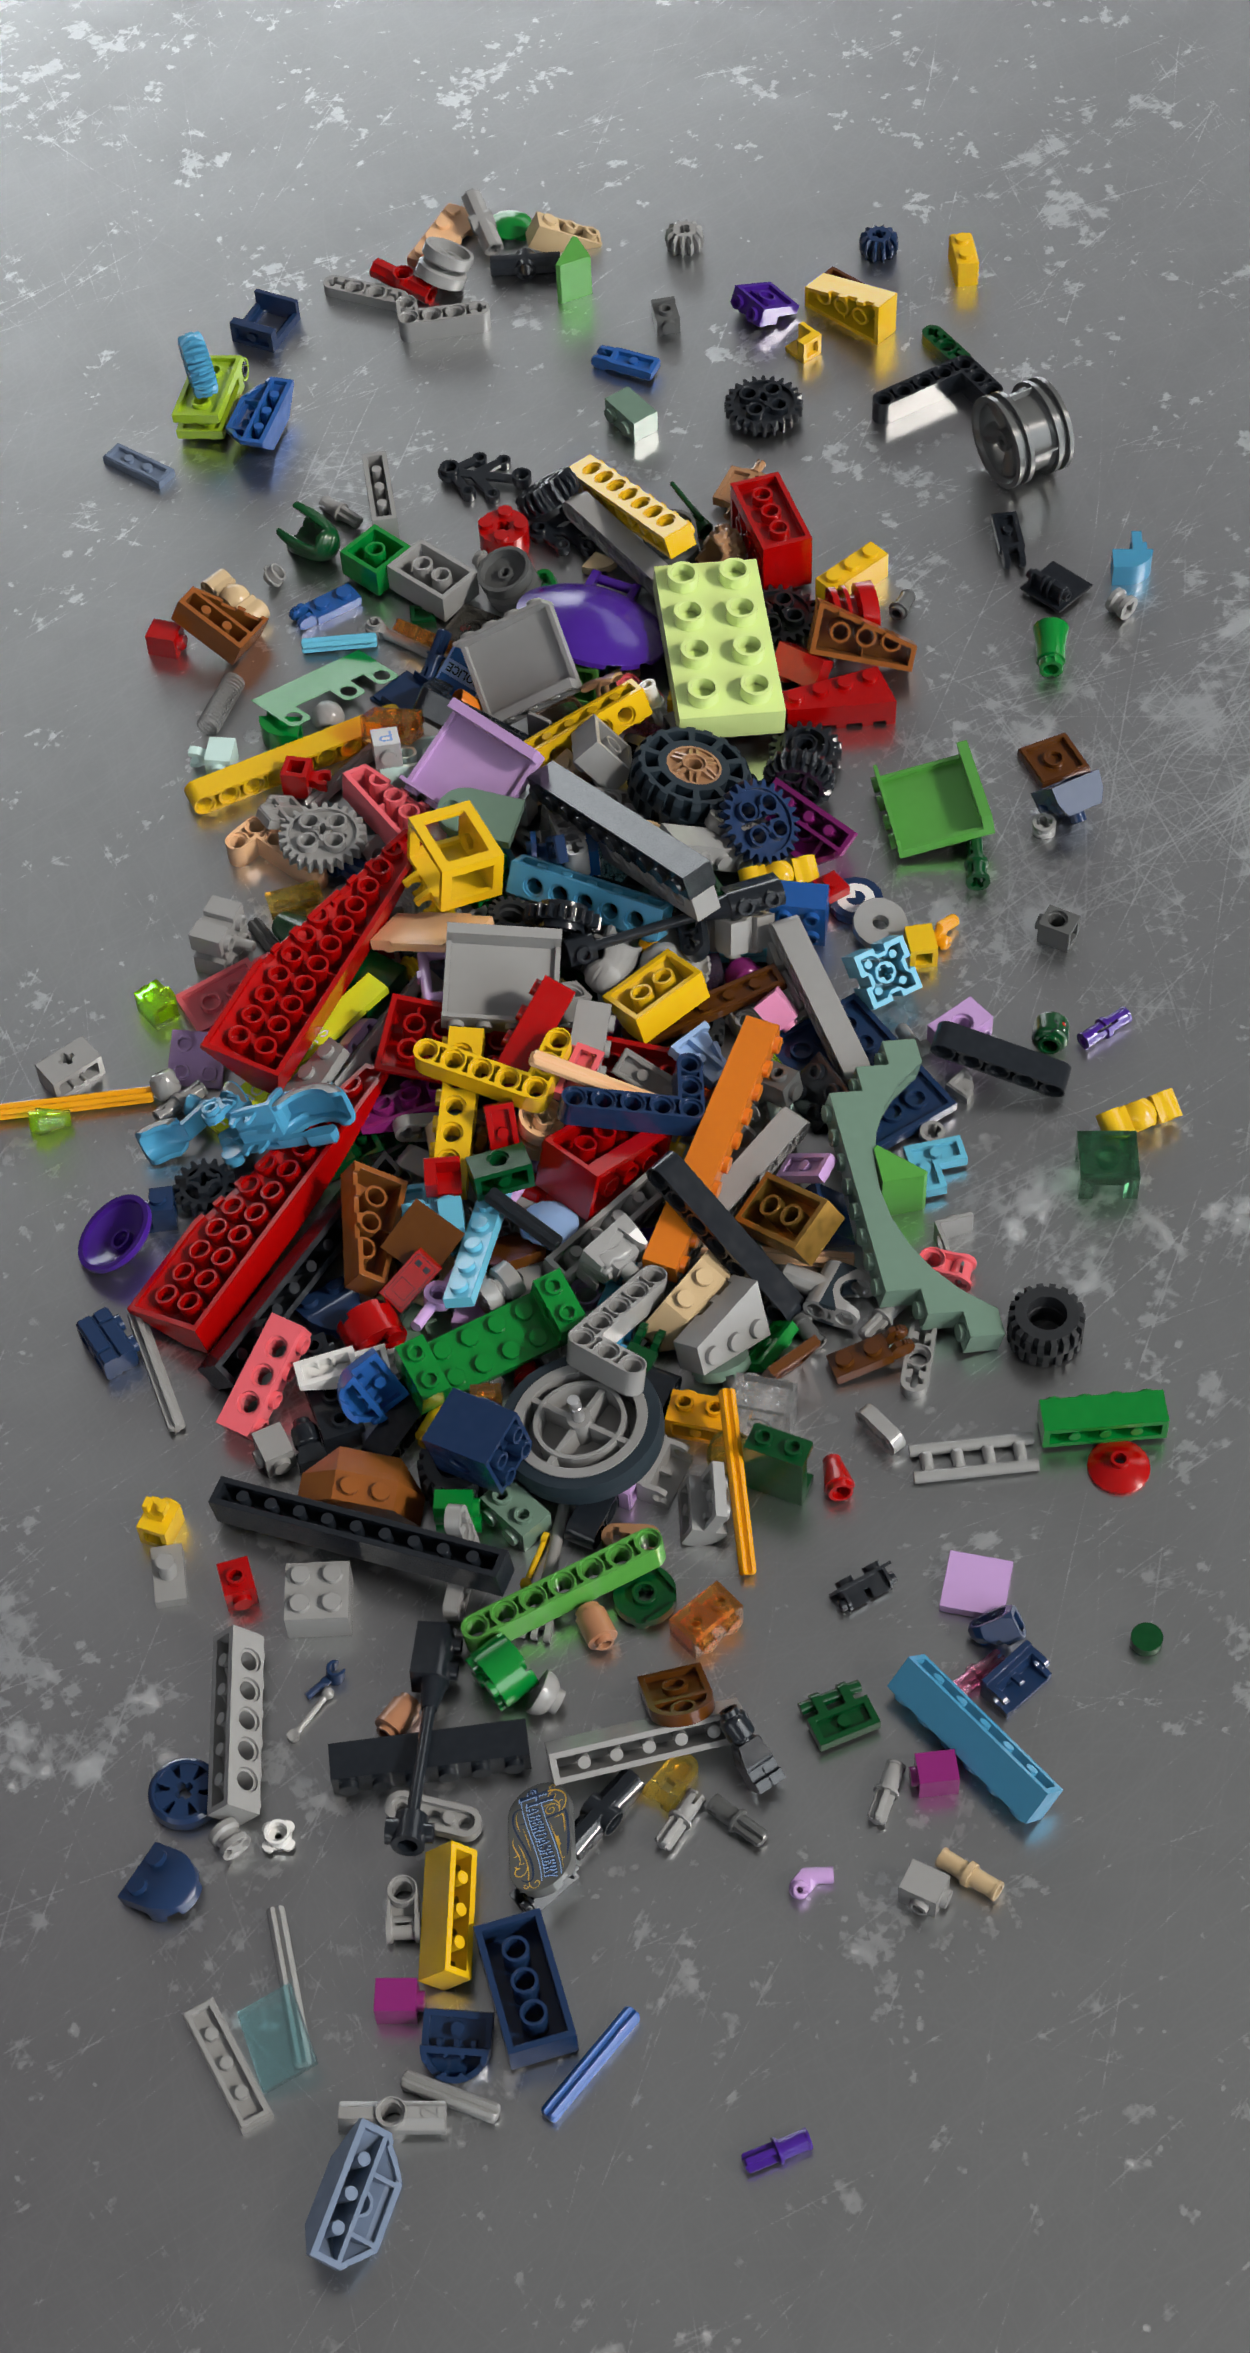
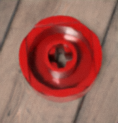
M502 505L497 510L487 513L478 520L481 551L486 550L489 554L500 547L514 546L521 548L528 555L530 548L529 524L527 518L522 513L513 510L509 505Z
M371 1299L357 1305L347 1313L349 1319L344 1324L340 1320L337 1325V1333L345 1347L353 1345L355 1352L383 1343L386 1350L394 1348L405 1342L407 1330L391 1303L384 1299L385 1303H379L378 1299Z

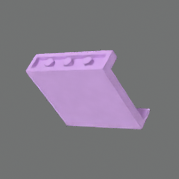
M453 697L447 705L452 710V713L408 778L403 775L399 776V779L406 784L405 790L415 797H418L419 794L426 797L424 802L436 810L440 799L449 791L457 788H474L519 798L529 783L527 777L539 769L545 757L535 748Z

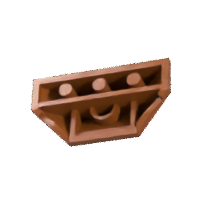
M339 1446L302 1473L298 1496L416 1527L421 1526L425 1496L402 1458Z

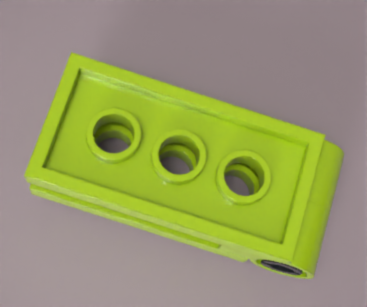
M210 355L219 388L218 393L213 394L211 397L198 399L193 393L188 377L186 378L171 414L173 423H179L176 429L178 439L218 440L225 438L227 433L225 428L235 410L240 394L244 390V382L248 380L249 364L246 357H242V355Z

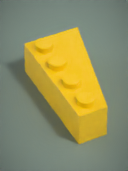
M822 273L805 286L806 307L877 346L896 331V292Z

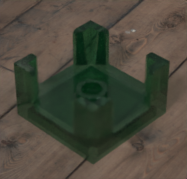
M1077 1131L1075 1162H1078L1079 1169L1078 1199H1092L1095 1185H1124L1123 1199H1137L1141 1179L1137 1131Z

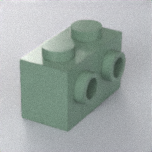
M515 1481L507 1485L502 1495L488 1490L480 1497L482 1510L480 1514H482L483 1520L491 1527L495 1525L502 1531L503 1537L510 1545H517L524 1552L541 1539L544 1531L549 1532L552 1530L551 1513Z

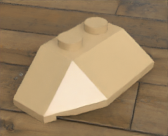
M709 1249L645 1322L649 1325L644 1339L650 1344L653 1343V1338L659 1329L666 1331L659 1349L660 1352L675 1350L673 1341L697 1314L702 1315L711 1305L710 1300L715 1294L720 1295L729 1285L728 1280L732 1276L731 1273Z

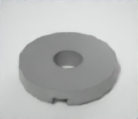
M871 898L862 902L856 909L852 920L853 933L857 940L866 948H871L870 944L889 935H903L904 938V927L908 926L907 916L903 909L894 901L885 898ZM882 920L887 928L877 929L873 925V921Z

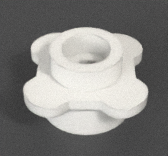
M281 1819L264 1823L262 1826V1832L265 1837V1841L262 1843L264 1852L272 1853L274 1850L289 1852L295 1847V1841L292 1839V1832L295 1830L294 1823L291 1820L284 1821ZM277 1834L282 1835L280 1839L275 1838Z

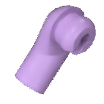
M833 1866L802 1868L791 1880L789 1893L793 1898L801 1900L805 1899L817 1884H834Z

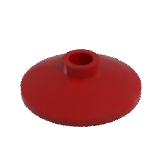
M1130 1441L1100 1443L1089 1454L1087 1471L1092 1482L1101 1490L1110 1494L1126 1495L1138 1491L1145 1485L1150 1475V1462L1146 1453L1138 1445ZM1115 1460H1122L1124 1463L1120 1464L1115 1462Z

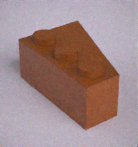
M192 586L178 601L171 619L233 666L261 636L269 618L262 615L258 618L245 612L246 609L238 606V608L223 603L222 598Z

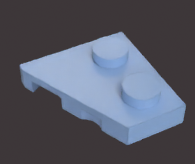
M704 1021L671 1045L667 1054L675 1061L683 1053H693L699 1056L703 1063L704 1085L711 1090L717 1085L727 1060L722 1056L718 1042L712 1041L708 1033L710 1026Z

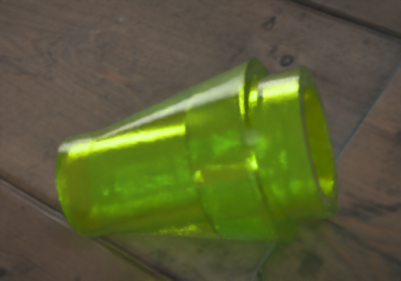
M35 1108V1111H28L31 1134L38 1133V1136L65 1127H71L70 1110Z

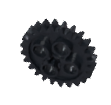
M762 375L761 380H757L756 377L752 376L751 382L743 379V385L736 383L735 389H729V395L725 396L724 412H726V419H729L730 425L736 424V430L744 428V434L753 431V436H756L758 432H762L763 437H766L767 432H771L773 436H776L777 430L785 433V427L792 429L793 423H799V417H802V393H798V387L792 388V382L784 384V378L775 381V377L772 376L769 380H766L765 376Z
M771 584L768 590L762 588L774 652L778 647L779 641L794 644L798 642L805 645V638H809L816 601L810 600V594L802 596V589L794 592L791 585L787 589H783L782 584L778 586V589H774Z

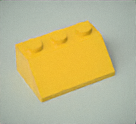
M667 948L604 994L602 998L605 1003L612 1004L611 1011L630 1035L640 1042L648 1043L709 998L710 994L702 971Z

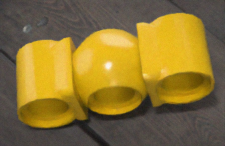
M813 854L791 858L789 862L780 860L772 862L767 866L761 864L738 870L740 882L771 872L780 880L812 883L813 880L820 877L815 855Z
M1169 1088L1146 1098H1141L1126 1105L1102 1112L1095 1117L1105 1143H1109L1132 1133L1168 1122L1183 1114L1173 1088Z

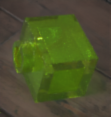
M157 979L134 992L138 1011L156 1030L180 1016L174 992L169 986L164 987Z

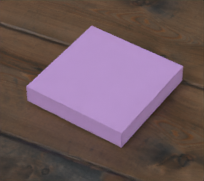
M950 1550L939 1611L977 1618L988 1611L1006 1605L1014 1561Z

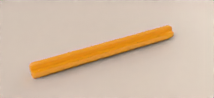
M150 1086L1 1103L0 1121L153 1103L155 1095Z
M724 1388L719 1390L718 1396L738 1568L741 1576H750L756 1573V1562L736 1392L734 1388Z

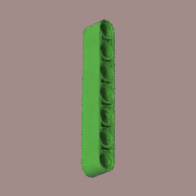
M654 1528L641 1529L464 1618L460 1627L468 1651L470 1653L474 1652L499 1632L512 1641L660 1567L666 1560L661 1533ZM649 1547H655L651 1550H645ZM626 1561L623 1564H617L618 1562ZM598 1575L595 1578H589L590 1576ZM565 1589L568 1590L567 1592L559 1593V1592H561L562 1590H565ZM534 1604H540L537 1607H531ZM511 1618L509 1621L501 1622L504 1619ZM479 1632L482 1633V1634H480V1635H478V1636H473V1635L476 1634V1633H479Z

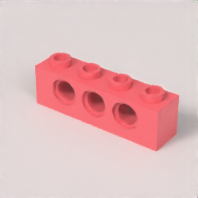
M272 1312L216 1423L224 1429L253 1442L251 1433L268 1427V1420L273 1410L277 1409L283 1399L282 1392L287 1382H290L296 1374L293 1362L299 1361L301 1355L305 1354L309 1349L312 1333L302 1325ZM286 1346L285 1353L280 1357H276V1351L280 1347ZM268 1373H272L270 1382L262 1385L263 1377ZM257 1400V1408L253 1412L248 1413L250 1403Z

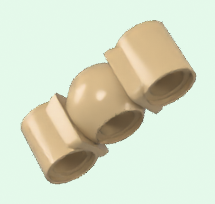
M219 569L200 584L203 591L222 598V602L235 608L241 606L246 609L245 612L258 618L261 615L267 618L270 617V611L266 604L256 598L255 595H250L243 585L236 584V580L225 569Z

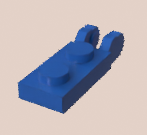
M600 345L597 349L598 354L594 355L590 361L597 369L599 368L603 371L609 369L649 381L652 380L661 366L660 359L657 357Z
M346 583L305 604L300 603L294 606L289 612V617L293 621H297V625L301 630L321 625L360 606L362 598L349 583Z

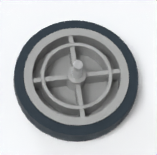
M566 1357L553 1360L530 1373L513 1390L504 1406L518 1413L533 1442L528 1457L522 1460L516 1470V1479L531 1493L555 1503L568 1505L591 1504L623 1493L639 1482L651 1469L659 1456L664 1441L665 1422L662 1404L656 1390L647 1377H645L644 1391L640 1395L633 1397L625 1396L573 1368L567 1363Z

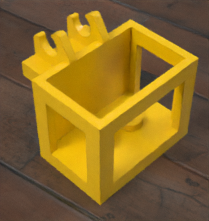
M470 800L408 817L407 858L415 871L403 879L402 883L406 888H409L413 883H421L419 888L412 891V894L414 896L413 901L418 907L425 901H432L431 905L424 909L423 912L455 913V908L502 895L504 853ZM459 816L458 835L435 842L425 826Z

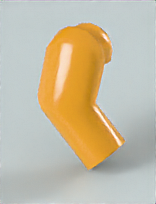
M955 914L946 916L935 925L934 933L937 945L941 950H947L951 946L950 942H952V939L947 936V933L959 924V918Z

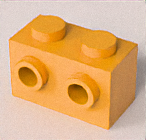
M673 1389L665 1416V1434L669 1437L724 1447L719 1396L699 1394L689 1389Z

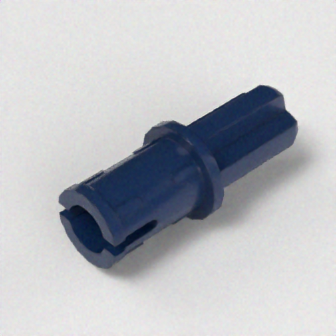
M444 629L437 630L430 651H426L428 655L420 674L429 680L436 677L442 661L446 660L444 655L452 633Z

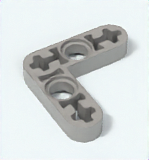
M449 1503L444 1513V1529L446 1534L480 1543L467 1506ZM448 1583L443 1602V1617L445 1620L463 1621L471 1588Z

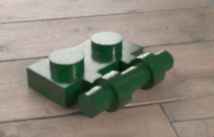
M858 1679L849 1683L845 1681L835 1684V1688L822 1694L815 1692L808 1695L807 1700L797 1703L802 1716L810 1712L816 1714L807 1718V1726L820 1752L881 1728V1721L868 1696L864 1695L857 1699L853 1697V1695L862 1692ZM838 1701H841V1703H843L842 1705L834 1707L830 1710H828L826 1707Z

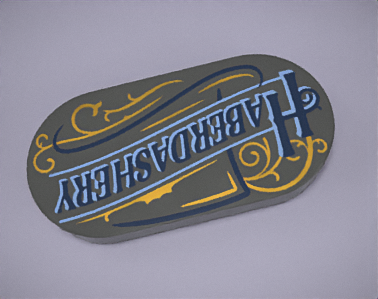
M551 1782L540 1783L525 1790L514 1801L508 1814L510 1879L520 1892L526 1893L528 1897L541 1898L555 1893L564 1885L563 1880L568 1875L571 1877L576 1867L573 1801L561 1785L555 1786Z

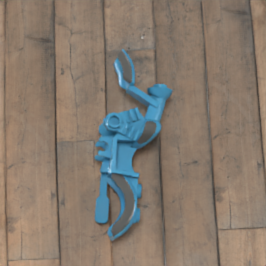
M231 1080L225 1082L217 1098L202 1099L194 1094L187 1095L186 1102L184 1103V1114L186 1117L180 1122L177 1118L159 1120L137 1131L135 1137L147 1160L153 1165H159L183 1155L189 1148V1141L207 1125L209 1127L215 1126L226 1117L229 1120V1128L218 1134L223 1149L221 1157L230 1168H237L245 1162L244 1157L252 1153L258 1152L261 1154L266 1150L286 1149L303 1145L317 1147L337 1143L340 1134L334 1124L310 1128L305 1132L302 1131L323 1122H336L343 1126H348L355 1121L356 1114L347 1094L340 1087L333 1085L332 1082L311 1083L283 1092L281 1087H278L272 1091L266 1102L252 1105V1102L242 1088Z

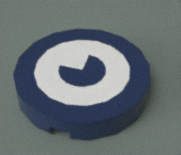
M851 877L843 879L850 886V894L829 906L830 913L837 920L846 924H853L852 920L855 911L862 902L871 898H883L881 889L874 882L866 878Z

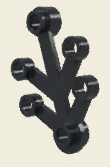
M477 452L472 457L459 463L451 459L445 460L438 468V477L442 481L453 482L461 491L462 499L466 502L476 499V489L474 486L468 485L464 479H471L485 493V499L488 504L500 502V491L497 488H493L488 481L513 484L518 490H526L532 483L531 471L524 467L513 470L512 474L493 472L497 469L507 471L511 468V458L508 455H499L495 460L487 463V455L483 452ZM473 466L476 468L474 470H469V468Z
M562 506L559 508V514L546 522L537 521L529 526V536L532 542L536 544L547 543L560 556H566L571 552L570 543L577 547L583 556H592L596 551L595 542L589 539L583 540L581 537L587 536L572 522L564 527H557L564 521H569L564 514ZM556 537H564L565 539L558 540Z

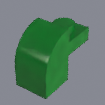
M267 712L266 716H259L263 743L269 750L304 737L302 724L295 727L288 726L269 712ZM286 715L288 721L298 722L301 720V717H287Z

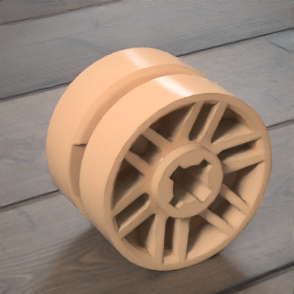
M554 1099L551 1100L548 1108L541 1113H532L519 1108L516 1116L519 1141L523 1142L531 1160L540 1161L541 1144L544 1138L566 1125L557 1118L559 1102Z

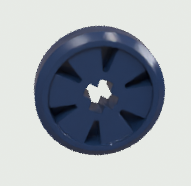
M180 1758L168 1762L155 1773L149 1784L148 1801L153 1815L161 1824L174 1830L184 1831L198 1828L213 1818L207 1816L208 1763L196 1758ZM183 1789H186L187 1792L190 1790L191 1796L185 1799L183 1796H180L179 1792Z

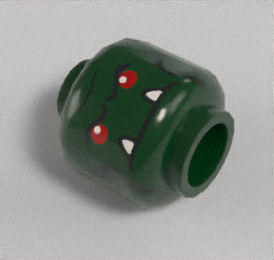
M1053 1011L1039 1014L1035 1018L1032 1028L1031 1039L1033 1045L1045 1054H1054L1066 1048L1069 1041V1020L1064 1015Z

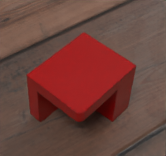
M459 1156L423 1158L427 1198L444 1195H462Z

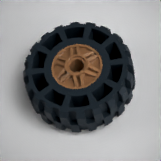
M670 727L668 730L661 729L653 733L652 736L649 735L636 748L627 780V792L636 811L641 813L646 820L658 822L660 826L662 823L707 828L704 821L710 810H723L719 806V803L725 800L723 795L745 779L746 781L751 780L752 775L748 763L744 757H741L740 751L735 746L732 747L721 736L719 738L713 735L712 732L696 730L694 727Z

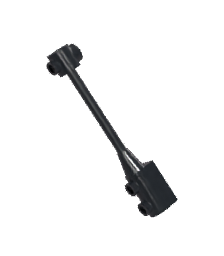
M771 872L720 887L721 896L718 897L721 907L702 919V921L733 920L786 904V896L780 879ZM683 913L595 940L591 932L585 934L573 933L562 940V946L568 965L574 967L598 960V950L696 922V920Z
M418 1621L409 1673L411 1691L421 1693L422 1715L407 1808L397 1811L395 1818L386 1817L384 1827V1844L391 1845L393 1851L403 1856L420 1855L425 1849V1843H434L435 1823H429L427 1814L420 1810L435 1713L440 1706L445 1691L449 1688L450 1681H458L459 1662L453 1661L454 1655L461 1656L463 1651V1636H457L455 1627L445 1622Z

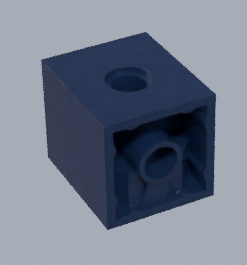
M454 1387L422 1437L424 1445L439 1470L501 1495L507 1485L514 1481L516 1470L522 1460L528 1457L533 1443L517 1412L502 1407L488 1398L477 1397Z

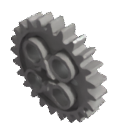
M324 802L322 807H318L316 803H313L312 809L302 806L303 812L300 813L294 810L293 818L286 817V824L280 825L281 832H278L283 858H289L290 865L297 863L298 870L306 866L308 873H311L314 868L318 869L319 874H322L326 868H328L330 873H333L336 866L344 870L343 863L346 862L353 865V858H361L360 851L366 850L365 843L368 842L366 824H363V818L357 817L355 810L348 813V806L338 809V803H334L332 807H328L327 802Z

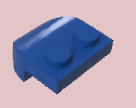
M373 1347L342 1371L337 1384V1396L340 1407L346 1417L356 1424H359V1422H371L373 1425L384 1422L388 1419L386 1412L410 1395L406 1387Z

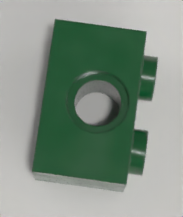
M523 1142L465 1157L469 1181L478 1202L483 1201L488 1191L493 1187L498 1188L504 1194L536 1186L532 1162Z

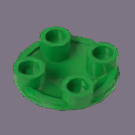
M506 210L493 215L497 225L496 229L502 242L515 239L517 241L527 240L525 233L532 220L526 213L517 210Z

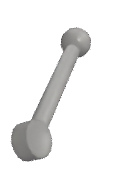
M324 1688L321 1698L299 1725L287 1732L286 1736L290 1743H297L300 1740L301 1731L323 1704L334 1697V1690L332 1688Z

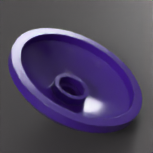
M127 1194L116 1197L103 1205L91 1217L81 1234L78 1245V1257L81 1264L93 1273L102 1274L117 1270L130 1262L142 1249L150 1233L152 1213L148 1203L137 1195Z

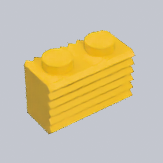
M970 232L951 234L949 236L948 259L955 286L977 285L980 263L972 234Z

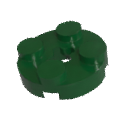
M658 1567L614 1589L613 1601L615 1610L624 1621L633 1624L635 1628L640 1630L662 1623L673 1613L677 1606L676 1584L672 1576L666 1570ZM651 1591L653 1594L650 1596L651 1599L642 1601L639 1600L638 1592L649 1593Z

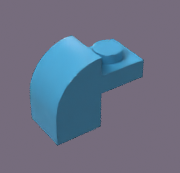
M1131 531L1129 549H1112L1110 564L1111 586L1135 585L1143 582L1150 575L1153 549H1147V542L1142 541V531Z

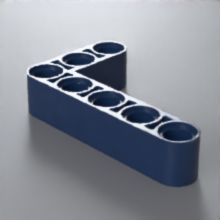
M683 1053L677 1058L671 1080L672 1095L568 1086L562 1091L557 1118L562 1123L573 1126L685 1137L694 1136L705 1111L702 1060L693 1053Z

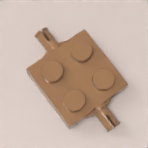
M758 459L753 468H740L732 465L712 497L713 505L728 508L724 514V518L727 521L729 518L731 521L730 483L766 475L762 472L766 466L764 460L760 462V459Z

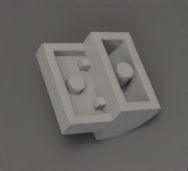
M712 1460L701 1476L689 1474L678 1488L681 1545H709L724 1539L728 1535L727 1521L731 1508L730 1504L727 1503L726 1497L729 1480L728 1476L725 1475L724 1462Z

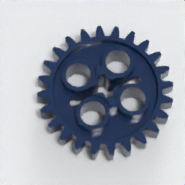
M755 778L749 781L745 779L731 787L730 791L723 795L725 800L719 803L723 811L717 814L719 818L724 819V822L720 823L718 827L726 831L721 837L729 838L730 840L727 848L734 846L736 848L734 855L744 854L743 862L746 863L752 859L753 866L760 863L767 866L772 862L789 857V853L795 850L793 844L799 841L794 834L801 831L800 828L794 826V823L799 821L800 818L792 815L796 807L788 806L791 798L783 799L784 790L774 791L775 783L766 786L765 779L759 782ZM774 814L777 816V818L771 819L766 823H760L745 831L741 829V827L763 820L768 816Z

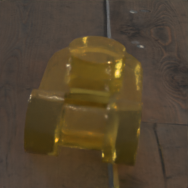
M690 1754L668 1759L645 1785L642 1795L649 1800L655 1799L661 1804L660 1808L667 1813L672 1809L675 1810L680 1800L686 1794V1791L698 1779L699 1766L697 1760ZM666 1782L673 1786L669 1793L662 1789Z

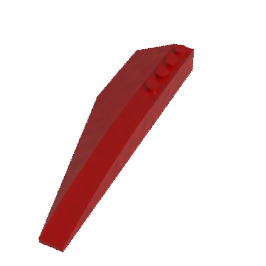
M404 828L382 848V853L375 859L371 858L366 862L363 870L347 879L344 887L340 890L336 889L307 915L306 921L300 926L296 925L291 929L287 938L281 943L277 942L270 948L268 955L263 959L260 957L252 965L200 1044V1048L255 1088L270 1094L275 1088L281 1087L282 1090L285 1088L371 950L370 939L385 925L405 889L402 880L414 872V868L407 858L408 829Z
M365 1063L340 1086L347 1094L356 1114L355 1121L351 1125L343 1126L336 1122H323L302 1131L305 1132L310 1128L334 1124L340 1134L337 1143L317 1147L303 1145L270 1150L254 1165L255 1170L250 1175L241 1176L234 1183L235 1189L225 1198L219 1196L212 1203L214 1206L212 1210L206 1215L201 1213L196 1217L128 1306V1312L181 1344L209 1353L322 1196L370 1114L389 1073L374 1071V1065Z

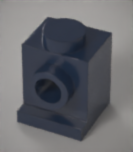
M173 1187L149 1188V1200L146 1202L150 1206L152 1213L150 1233L179 1230L178 1209Z

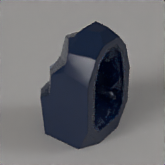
M1003 1605L988 1611L972 1620L968 1627L970 1637L980 1644L1012 1645L1025 1639L1027 1634L1024 1621L1014 1605Z

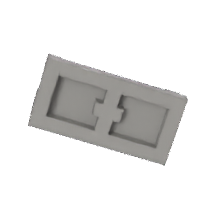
M664 1434L663 1445L657 1460L647 1474L636 1483L637 1499L669 1510L678 1493L677 1490L683 1483L693 1462V1456L687 1453L690 1446Z

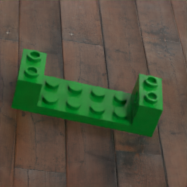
M558 1268L533 1280L529 1294L429 1342L421 1334L396 1346L393 1362L421 1415L443 1405L453 1387L468 1393L568 1343V1333L586 1317V1314L561 1269Z

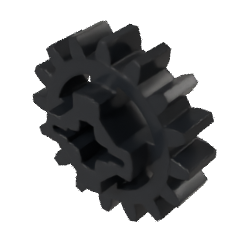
M202 1158L199 1165L191 1161L190 1169L182 1167V1176L175 1175L176 1184L172 1185L177 1205L182 1206L183 1212L191 1209L194 1217L199 1212H203L206 1215L214 1208L212 1203L219 1196L225 1198L236 1188L234 1185L236 1182L233 1170L228 1171L226 1163L218 1166L217 1159H213L208 1164L206 1159Z

